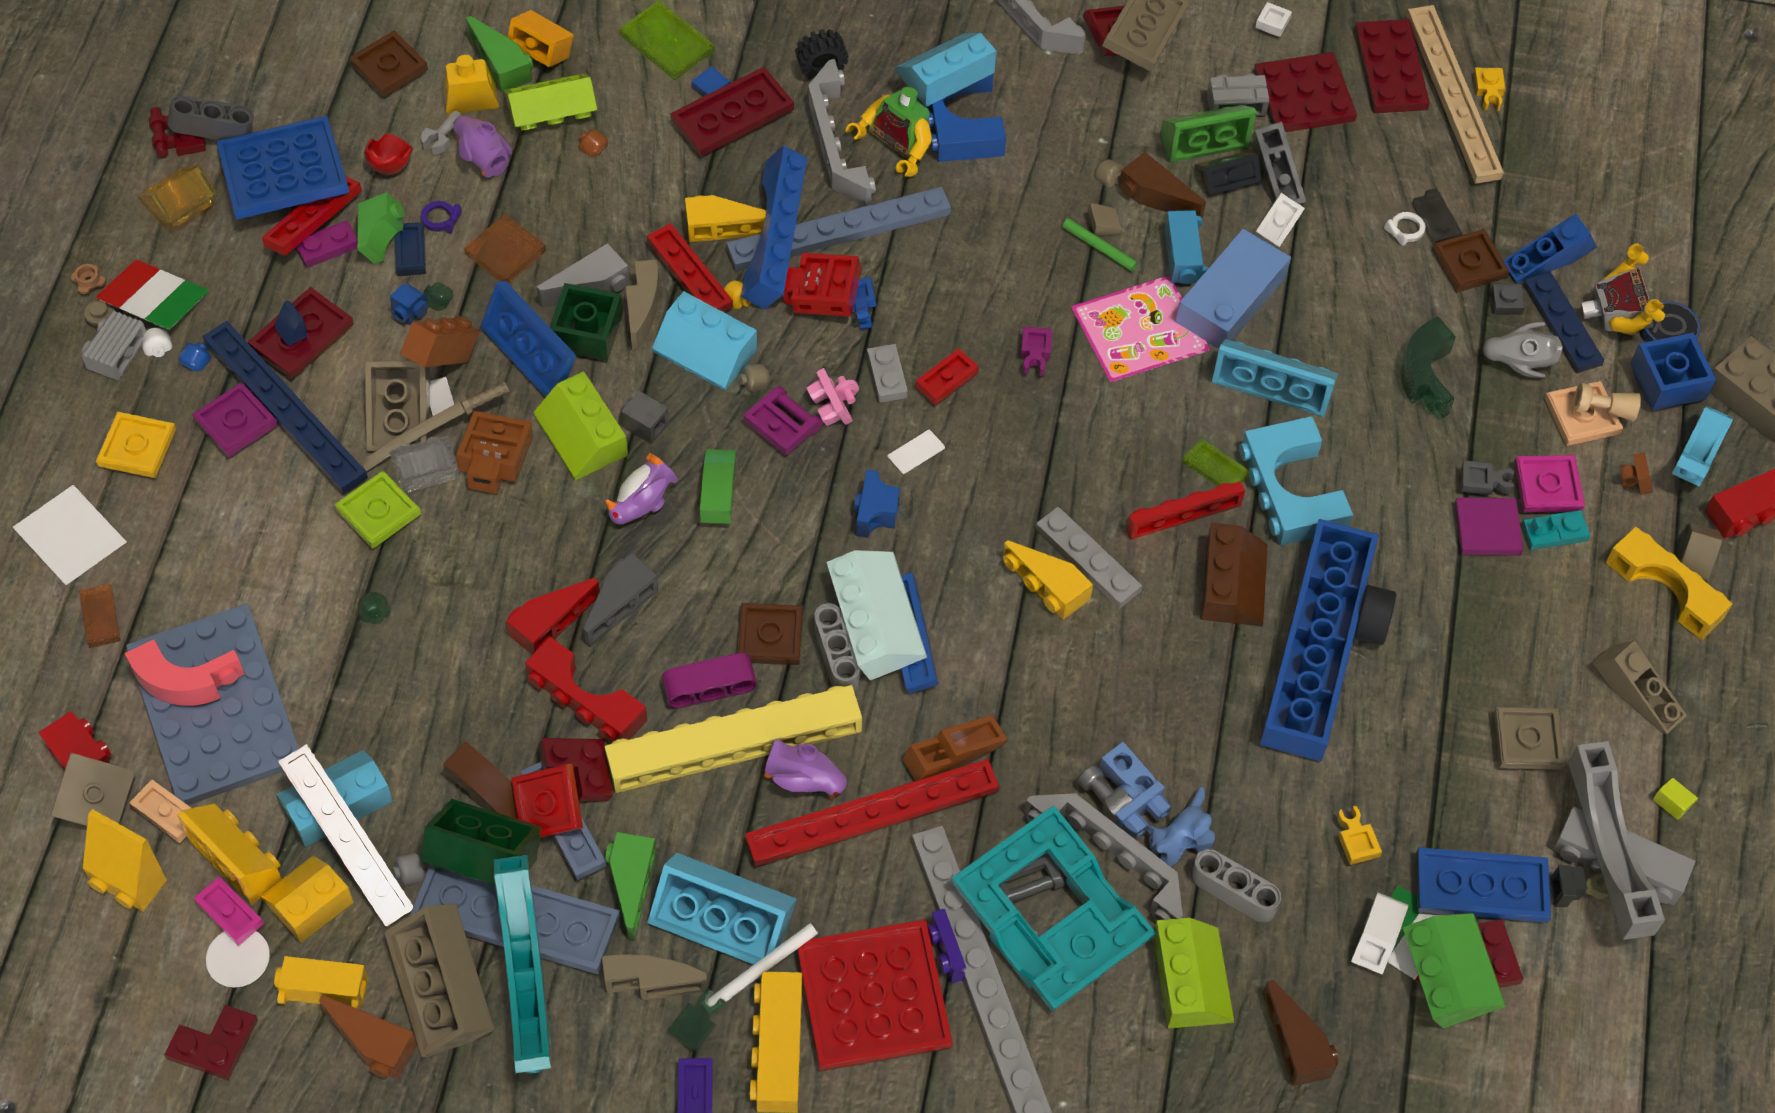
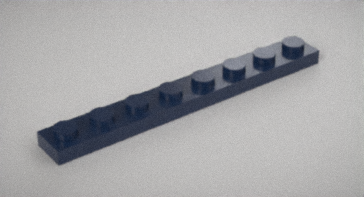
M228 321L223 322L202 336L204 343L273 415L277 423L342 494H345L368 478L366 470Z

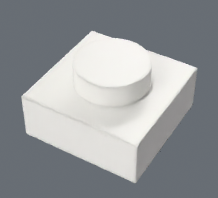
M1267 2L1257 19L1255 28L1281 37L1291 18L1292 11Z

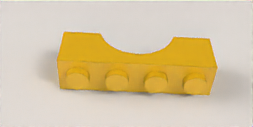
M1637 527L1633 528L1613 547L1606 561L1608 566L1628 582L1638 579H1652L1669 587L1676 595L1680 605V614L1677 621L1701 641L1725 618L1733 604L1722 592L1711 587L1698 573L1691 571L1673 553L1667 552L1649 534L1642 532Z

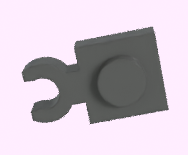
M1463 460L1461 466V492L1491 495L1493 488H1496L1504 494L1512 493L1514 483H1507L1503 479L1512 480L1514 470L1503 468L1499 471H1493L1492 463Z

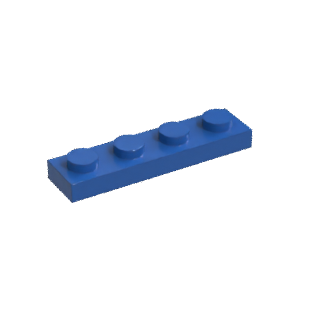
M912 572L901 576L927 658L902 668L906 690L910 694L939 685L917 582Z

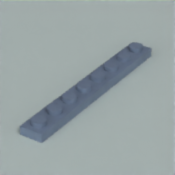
M938 187L796 224L790 257L951 215V206L943 188ZM761 234L727 242V251L735 271L748 268Z

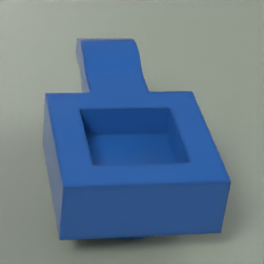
M871 277L860 279L852 312H857L858 321L860 322L861 330L873 327L869 308L877 306Z

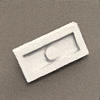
M1281 193L1254 235L1279 249L1305 208Z

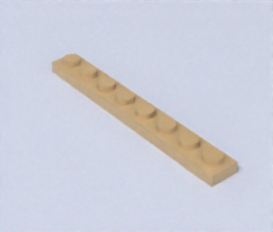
M1434 5L1408 9L1406 17L1410 20L1412 32L1474 183L1501 180L1504 173Z

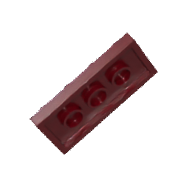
M1410 20L1356 22L1354 30L1373 112L1389 113L1428 110L1430 102Z
M762 67L670 113L673 124L698 155L702 157L794 110V101L768 70Z

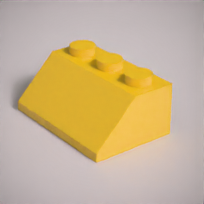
M214 803L182 810L177 814L189 842L251 906L261 899L260 896L282 879L278 868L281 867L278 860L269 851L264 854L258 848L260 843L250 831L247 830L243 833L237 827L239 822L228 809L222 812Z

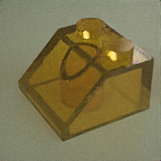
M198 165L182 167L140 193L137 197L162 225L173 224L176 227L189 219L187 214L195 209L200 212L213 204L211 199L218 194Z

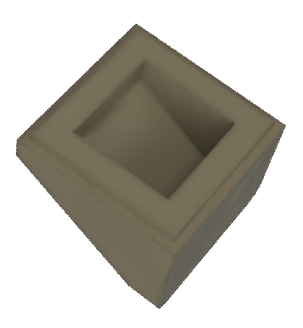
M1095 203L1089 204L1088 217L1093 234L1098 237L1122 234V228L1115 208Z

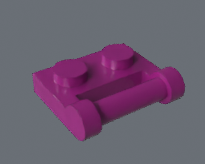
M781 386L775 387L743 415L745 423L785 456L811 434H816L823 425L822 419L817 415L812 416L787 396V391ZM780 404L801 421L803 425L799 426L775 405Z

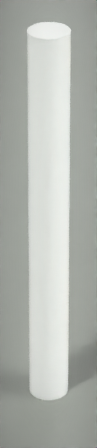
M809 923L704 1001L703 1004L711 1014L762 976V972L770 970L818 933L813 925Z

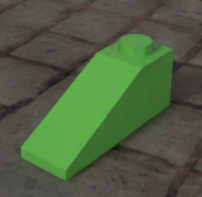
M466 17L468 36L481 58L486 61L491 75L501 92L532 81L531 69L534 68L532 59L528 53H523L519 44L474 17Z
M617 832L614 843L609 842L607 846L605 861L610 863L611 875L628 939L635 941L657 853L655 838Z

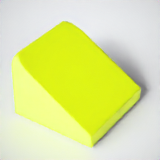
M1674 778L1662 786L1653 798V801L1677 820L1698 800V797Z

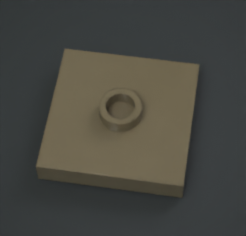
M1495 708L1494 720L1499 768L1563 770L1565 758L1559 708Z
M70 753L50 816L87 826L88 814L94 809L119 823L135 771Z

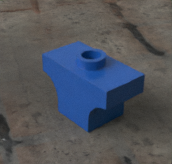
M866 470L862 494H856L854 511H858L856 532L858 537L868 538L873 530L880 527L895 529L900 487L884 484L879 478V471Z

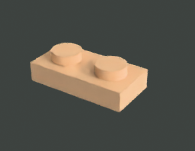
M151 780L129 802L132 809L178 843H181L187 836L177 814L182 810L191 809V807L154 780Z

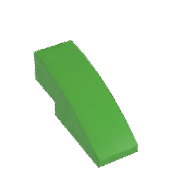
M706 449L700 503L701 523L731 524L736 450Z

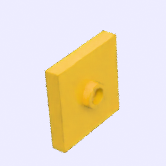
M117 412L96 459L97 465L108 469L156 478L176 432L175 423Z

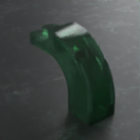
M1436 317L1422 325L1411 337L1401 365V382L1404 392L1412 404L1422 399L1425 407L1440 420L1449 415L1454 397L1434 375L1431 364L1451 353L1456 336L1439 317Z

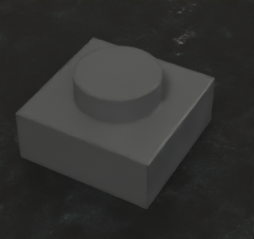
M1493 284L1491 288L1493 314L1522 315L1525 308L1522 285Z

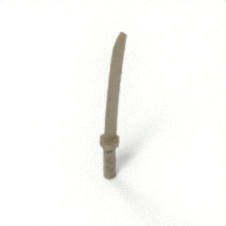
M505 381L475 394L473 397L471 396L467 399L465 396L461 397L460 402L430 417L369 455L362 467L366 472L394 453L439 426L464 413L469 415L473 413L472 409L478 405L480 406L485 402L493 400V398L510 392Z

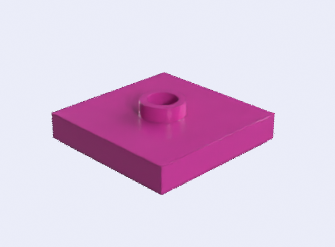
M1575 455L1516 456L1514 465L1523 513L1583 511L1585 502Z

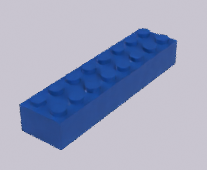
M1322 519L1318 520L1260 745L1322 761L1328 745L1379 534Z

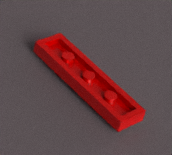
M345 176L350 193L299 205L262 236L263 245L286 256L362 192L360 182Z
M671 223L647 235V243L688 294L722 312L733 308L731 297Z
M1241 481L1231 484L1223 483L1215 489L1205 492L1196 491L1182 499L1164 501L1159 506L1149 509H1137L1128 516L1127 534L1130 540L1240 507L1245 489Z

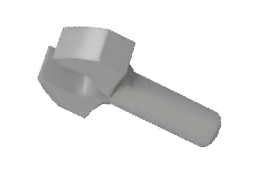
M453 111L438 129L431 130L426 127L421 133L423 150L431 142L437 141L431 147L432 154L436 155L446 152L451 146L450 139L446 136L454 128L453 122L456 118L462 115L458 111Z

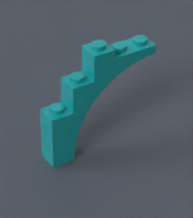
M522 855L494 859V878L508 978L516 1073H537L543 1069L551 1068V1038L539 947L538 923L528 856Z

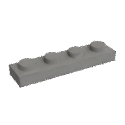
M1059 507L1036 523L1035 530L1072 563L1118 609L1141 592L1142 585Z

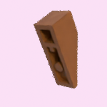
M322 995L319 1002L324 1013L365 1064L370 1067L369 1071L381 1078L386 1079L389 1075L399 1079L417 1045L414 1033Z

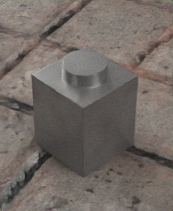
M640 391L632 399H627L621 408L623 428L650 444H653L669 425L668 407Z

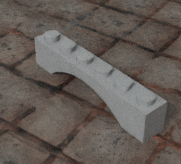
M1609 741L1577 745L1568 764L1622 939L1654 936L1665 921L1656 889L1643 873L1629 840L1620 800L1618 770Z

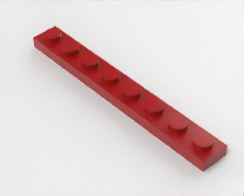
M986 759L745 833V840L754 866L757 867L999 792V784L989 760Z

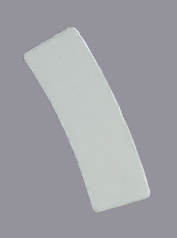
M446 377L430 381V408L434 416L454 405Z

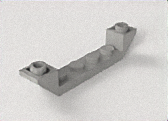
M997 0L1041 49L1076 55L1083 53L1085 32L1070 17L1051 26L1050 21L1035 9L1031 0Z
M832 59L825 64L808 85L809 108L832 189L864 206L871 205V194L876 193L873 176L868 177L866 166L847 169L845 158L840 159L839 156L841 153L839 137H834L833 132H835L834 118L832 115L828 116L827 111H829L828 100L840 98L841 86H845L842 69H837L835 59Z
M1073 793L1030 796L1026 800L1024 814L1029 822L1054 805L1063 817H1067V820L1074 828L1084 830L1092 837L1097 846L1104 850L1108 849L1115 854L1124 867L1130 870L1134 869L1142 875L1144 881L1151 888L1161 890L1153 899L1150 913L1156 922L1157 920L1183 918L1178 873L1084 799Z

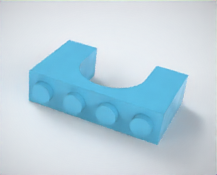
M1312 416L1245 431L1242 444H1239L1240 457L1242 461L1247 462L1249 467L1250 482L1258 489L1260 507L1263 511L1266 510L1268 514L1270 532L1273 536L1276 535L1280 546L1313 539L1319 519L1350 527L1353 517L1343 490L1313 497H1301L1286 491L1275 477L1274 472L1282 465L1318 457L1322 438Z

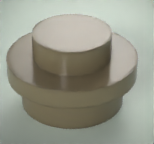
M95 300L86 306L84 315L90 324L98 327L100 321L107 319L114 310V307L101 300Z

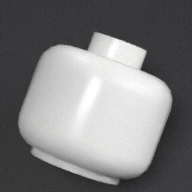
M151 328L142 337V348L147 356L162 357L165 352L172 349L173 345L170 334L162 328Z

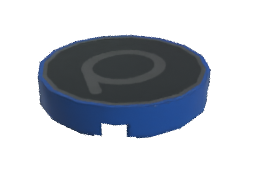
M1665 301L1661 302L1664 307L1660 309L1665 313L1664 320L1660 322L1653 320V328L1641 330L1647 342L1688 333H1694L1696 339H1698L1701 325L1698 317L1690 308L1680 303Z

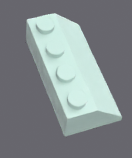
M854 550L827 562L857 664L870 681L927 658L893 552Z

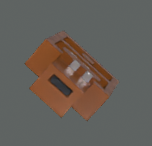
M478 411L473 412L456 455L458 471L467 472L468 489L498 494L503 480L517 481L533 439L532 422Z

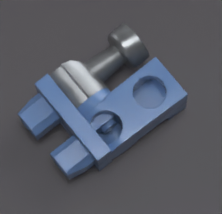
M1124 742L1102 757L1099 768L1097 765L1091 766L1077 781L1084 790L1092 789L1104 804L1103 815L1135 840L1148 830L1149 824L1142 818L1145 812L1148 811L1158 822L1165 818L1171 810L1170 804L1163 796L1165 787L1159 781H1156L1150 771ZM1104 777L1106 780L1110 778L1118 788L1113 791L1102 781V778Z

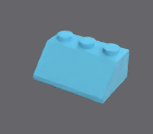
M964 33L896 66L895 71L908 87H913L917 90L918 99L927 107L995 73L997 51L982 33Z
M683 291L666 312L653 344L652 352L726 391L742 368L756 353L757 330Z
M364 750L324 770L356 820L393 802L388 784L374 760ZM293 786L276 794L305 847L326 837Z

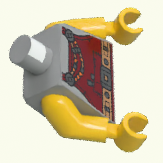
M1638 243L1631 245L1627 252L1630 259H1624L1610 274L1595 284L1596 300L1581 303L1584 319L1600 316L1604 330L1634 335L1642 329L1653 328V320L1656 322L1664 320L1665 313L1660 310L1663 309L1664 305L1658 299H1649L1640 267L1636 268L1635 266L1636 264L1644 265L1649 260L1648 254L1642 252L1644 250L1643 246Z

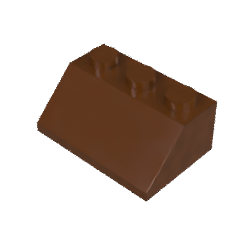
M1213 522L1210 524L1206 541L1201 620L1263 626L1268 545L1243 526Z

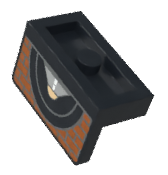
M1244 151L1195 164V170L1203 172L1206 194L1209 195L1262 182L1258 154Z

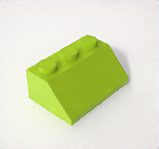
M585 73L504 90L512 123L515 127L520 126L521 130L536 128L537 123L547 121L548 125L564 122V117L575 115V119L592 116L591 111L597 110L591 77Z
M584 371L557 383L533 412L534 417L575 481L628 456L626 435Z
M1192 918L1157 920L1154 929L1156 935L1153 937L1167 1028L1234 1023L1218 927Z

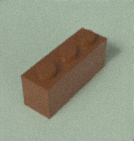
M456 316L455 318L441 317V319L435 320L426 318L424 321H413L400 354L422 367L466 363L470 359L481 331L471 326L472 321L462 316Z

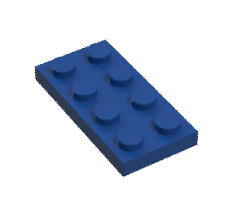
M506 280L497 282L480 327L546 397L557 383L568 379L576 355Z
M1418 847L1416 852L1417 912L1445 915L1473 913L1475 917L1545 923H1548L1551 919L1548 858Z

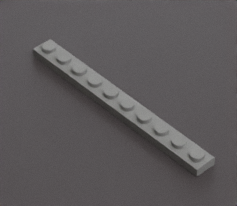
M943 826L913 834L912 842L937 909L945 908L967 967L964 981L1013 1112L1052 1113L979 919L950 882L951 878L959 873L960 870Z

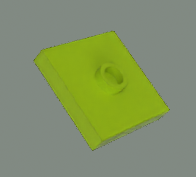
M381 471L334 504L336 511L372 549L421 515L420 508L384 471Z

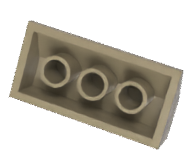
M456 904L425 906L384 932L421 1058L474 1042L494 1030Z

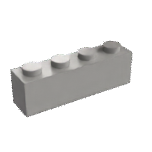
M1573 806L1564 822L1553 851L1560 854L1567 861L1578 862L1591 868L1594 873L1600 874L1602 871L1584 812ZM1627 830L1637 861L1648 881L1656 889L1659 902L1675 906L1684 893L1696 861Z

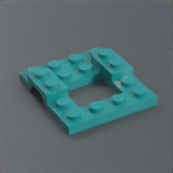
M1054 805L957 873L950 881L991 933L989 938L1029 989L1034 988L1052 1012L1156 935L1154 929L1138 909L1121 898L1104 878L1094 854ZM1048 853L1067 877L1066 884L1083 905L1038 937L999 886L1042 855Z

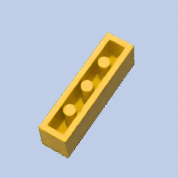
M762 972L761 983H755L754 1004H760V1015L753 1016V1035L759 1036V1047H752L751 1066L752 1068H758L757 1080L751 1079L750 1100H756L757 1112L798 1113L802 973Z

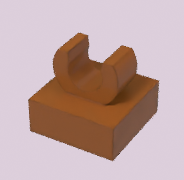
M1645 452L1633 454L1635 466L1626 465L1620 467L1623 487H1632L1639 484L1640 494L1652 493Z

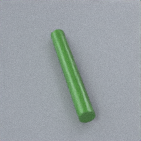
M1070 218L1064 222V229L1128 270L1134 271L1137 267L1138 262Z

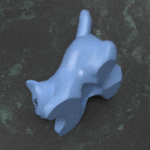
M1203 787L1198 788L1190 805L1181 811L1174 822L1168 827L1158 829L1154 826H1148L1150 851L1154 854H1161L1160 859L1170 867L1178 862L1186 849L1193 848L1199 853L1205 849H1210L1214 844L1215 834L1209 829L1212 823L1211 815L1206 814L1200 808L1205 799V789Z

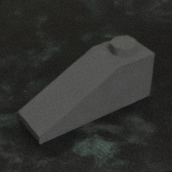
M1279 122L1256 129L1251 137L1274 200L1276 201L1282 193L1299 205L1306 203L1307 201L1283 123Z
M633 553L625 559L618 560L612 566L583 628L585 644L589 647L659 591L657 575Z

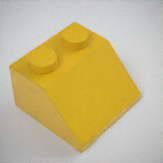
M315 856L310 857L260 896L300 944L354 903L348 886L327 863Z

